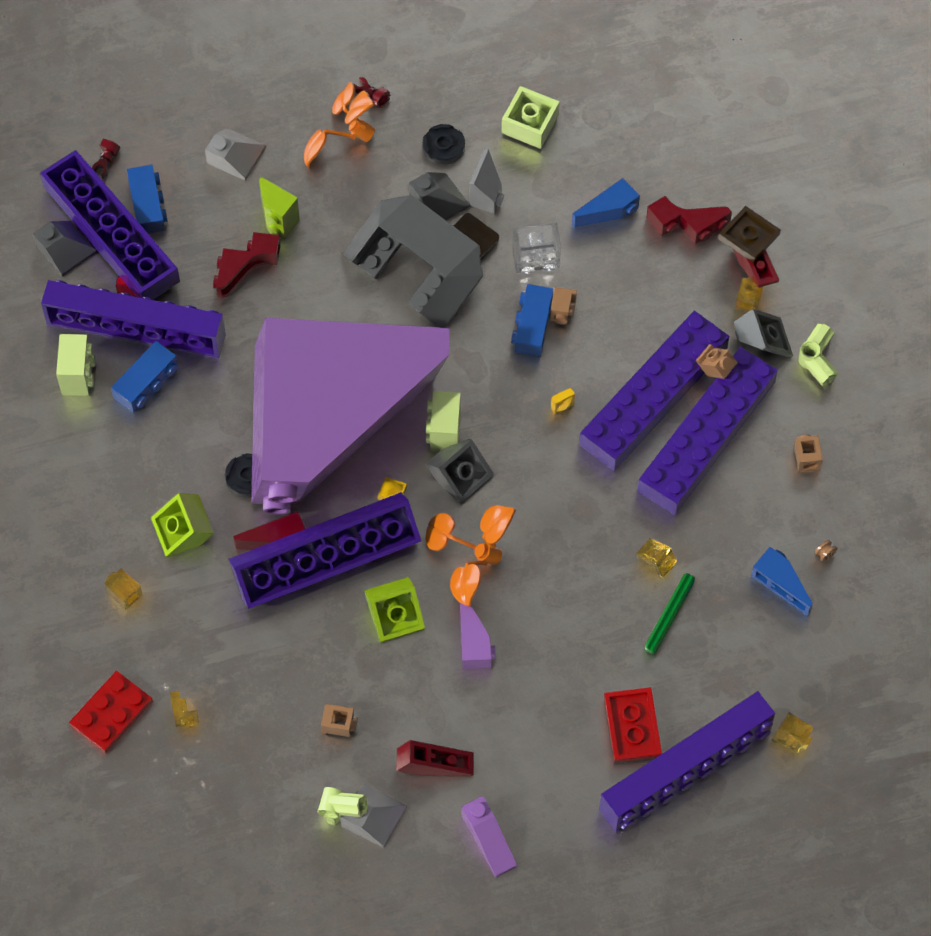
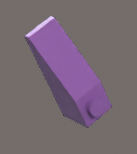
M460 603L463 669L491 668V660H496L495 645L490 646V636L472 606L468 607Z
M484 796L463 805L462 817L494 876L498 877L517 867L503 833Z

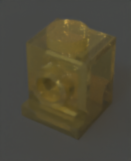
M750 277L742 278L735 309L747 312L752 309L758 310L764 286L758 288Z
M789 712L781 722L771 741L774 743L778 741L798 753L801 748L806 750L812 741V737L809 735L814 727Z

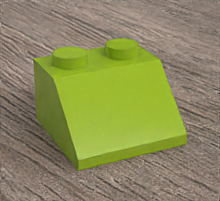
M261 177L259 185L266 227L271 234L280 235V237L285 239L300 221L298 198Z
M178 493L151 517L166 557L201 546L214 534L199 494Z
M409 577L364 590L380 642L425 628L416 590Z

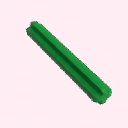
M685 573L645 644L644 650L650 654L657 652L695 582L693 575Z

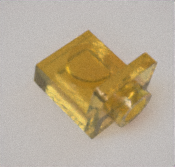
M651 538L636 553L638 560L656 568L658 574L662 577L677 562L669 546Z
M179 691L170 692L176 727L189 728L194 726L195 723H199L198 711L187 710L186 699H180Z

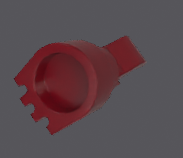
M359 77V81L363 86L359 87L354 84L355 92L359 94L361 91H366L378 108H382L390 100V91L384 87L379 89L371 87L363 77Z
M104 138L100 143L103 151L100 154L101 159L92 166L95 173L99 168H103L101 173L102 179L108 175V165L113 160L112 156H117L120 150V146L117 143Z

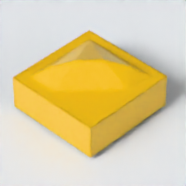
M568 388L551 397V409L554 414L574 404L575 393L572 388Z
M385 477L378 494V500L400 492L404 495L407 484Z

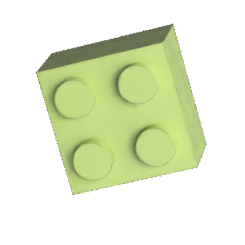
M520 86L502 118V134L541 149L559 116V101Z
M60 334L56 375L62 395L89 396L90 387L94 386V374H91V367H95L96 358L95 354H93V344L89 343L87 335Z
M433 391V398L428 399L426 444H430V452L438 453L444 448L459 443L461 399L460 392Z

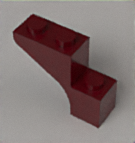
M664 196L647 206L646 218L661 236L668 232H674L680 226L693 243L696 244L701 240H708L716 231H722L730 223L732 211L726 206L684 209L674 205Z
M253 232L252 240H248L247 251L223 248L222 256H218L217 259L219 273L214 276L213 288L217 290V297H227L253 268L266 264L277 265L281 248L280 235Z

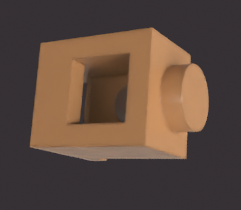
M555 287L550 321H555L558 324L568 323L569 315H574L577 290Z
M710 344L696 359V362L707 376L725 379L738 363L729 350L714 348Z
M806 434L796 438L794 449L797 471L820 470L823 458L819 436Z
M325 704L321 722L322 734L327 735L328 733L350 737L351 731H356L358 717H354V708ZM342 721V722H344L345 724H344V725H341V724H337V722Z

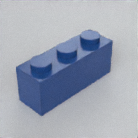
M153 164L127 169L136 220L148 234L165 231L164 222H168L166 209L161 210L160 204L164 203L162 190L157 191V185H161L159 173H154Z
M527 284L526 292H521L519 305L523 306L521 311H517L515 324H518L517 331L513 330L511 343L515 344V353L541 357L553 300V288Z
M155 341L111 387L113 398L133 413L138 408H142L146 404L148 397L161 388L163 381L176 372L178 368L176 355Z

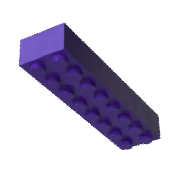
M77 150L40 172L43 187L137 297H149L154 300L180 282L178 268Z
M48 280L41 301L47 325L149 345L157 341L165 348L220 358L226 337L223 314L215 310H200L190 305L186 307L180 306L170 301L159 302L149 297L139 298L128 293L118 294L107 289L89 288L82 284H67L62 280Z
M694 310L580 432L579 445L615 471L704 375L705 372L696 362V359L710 344L714 348L727 350L730 336Z
M739 347L733 355L738 362L725 379L716 378L638 480L637 492L674 515L677 514L776 382L778 370L742 347Z
M400 492L228 560L242 600L247 608L250 609L422 542L409 500Z
M757 691L603 792L600 798V812L615 832L621 829L623 831L629 829L635 823L634 820L640 816L643 818L647 817L655 810L654 807L662 803L664 805L674 798L675 793L680 790L682 792L688 790L694 784L693 781L699 777L704 779L709 776L717 765L723 766L731 761L734 754L747 751L752 746V742L757 739L761 741L769 736L775 712L759 691Z

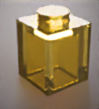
M122 568L117 572H112L104 583L106 592L125 610L143 595L141 586Z

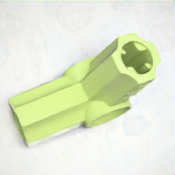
M824 323L817 324L807 341L801 345L798 362L800 366L808 369L822 386H827L838 376V372L822 354L834 336L831 328ZM806 353H810V354H812L813 356H812V357H809V356H807V355H805V354H806Z
M326 787L324 788L317 812L326 818L328 824L336 826L337 823L341 822V815L362 817L366 814L368 810L367 797L361 794L344 793L341 790Z

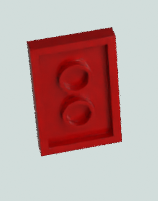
M116 670L69 721V724L106 754L153 700L152 697Z
M651 687L604 693L614 763L651 759L660 756L662 749Z

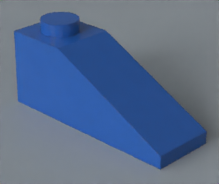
M622 178L572 213V226L574 228L622 219L628 214L632 215L639 208L640 195Z
M769 547L753 566L751 576L808 616L813 603L790 561L784 553Z

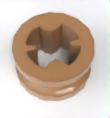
M830 540L823 542L814 553L816 556L821 557L820 560L822 562L830 559L838 549L836 546L831 545L832 542Z

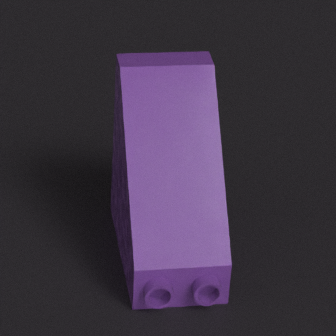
M265 317L255 343L251 503L263 504V512L267 514L281 515L290 513L291 505L297 506L434 381L449 356V328Z

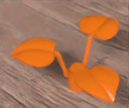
M349 82L345 89L339 93L333 103L332 112L335 115H338L342 110L347 113L345 123L349 125L351 133L328 129L324 131L317 130L305 147L304 161L307 167L310 166L311 161L324 147L327 134L350 137L353 140L358 137L364 142H368L372 138L375 127L358 118L375 105L366 91H361L352 101L355 87L353 83ZM352 101L348 110L347 105Z
M499 505L488 508L480 523V528L484 532L482 538L485 542L477 546L451 535L455 528V521L452 516L440 513L433 516L429 521L426 529V544L431 550L440 551L444 549L450 538L475 549V555L480 560L467 562L465 567H457L452 574L450 580L451 592L456 600L463 605L471 607L472 599L480 585L482 574L477 565H497L501 561L502 551L496 547L495 543L505 534L516 512L515 508Z

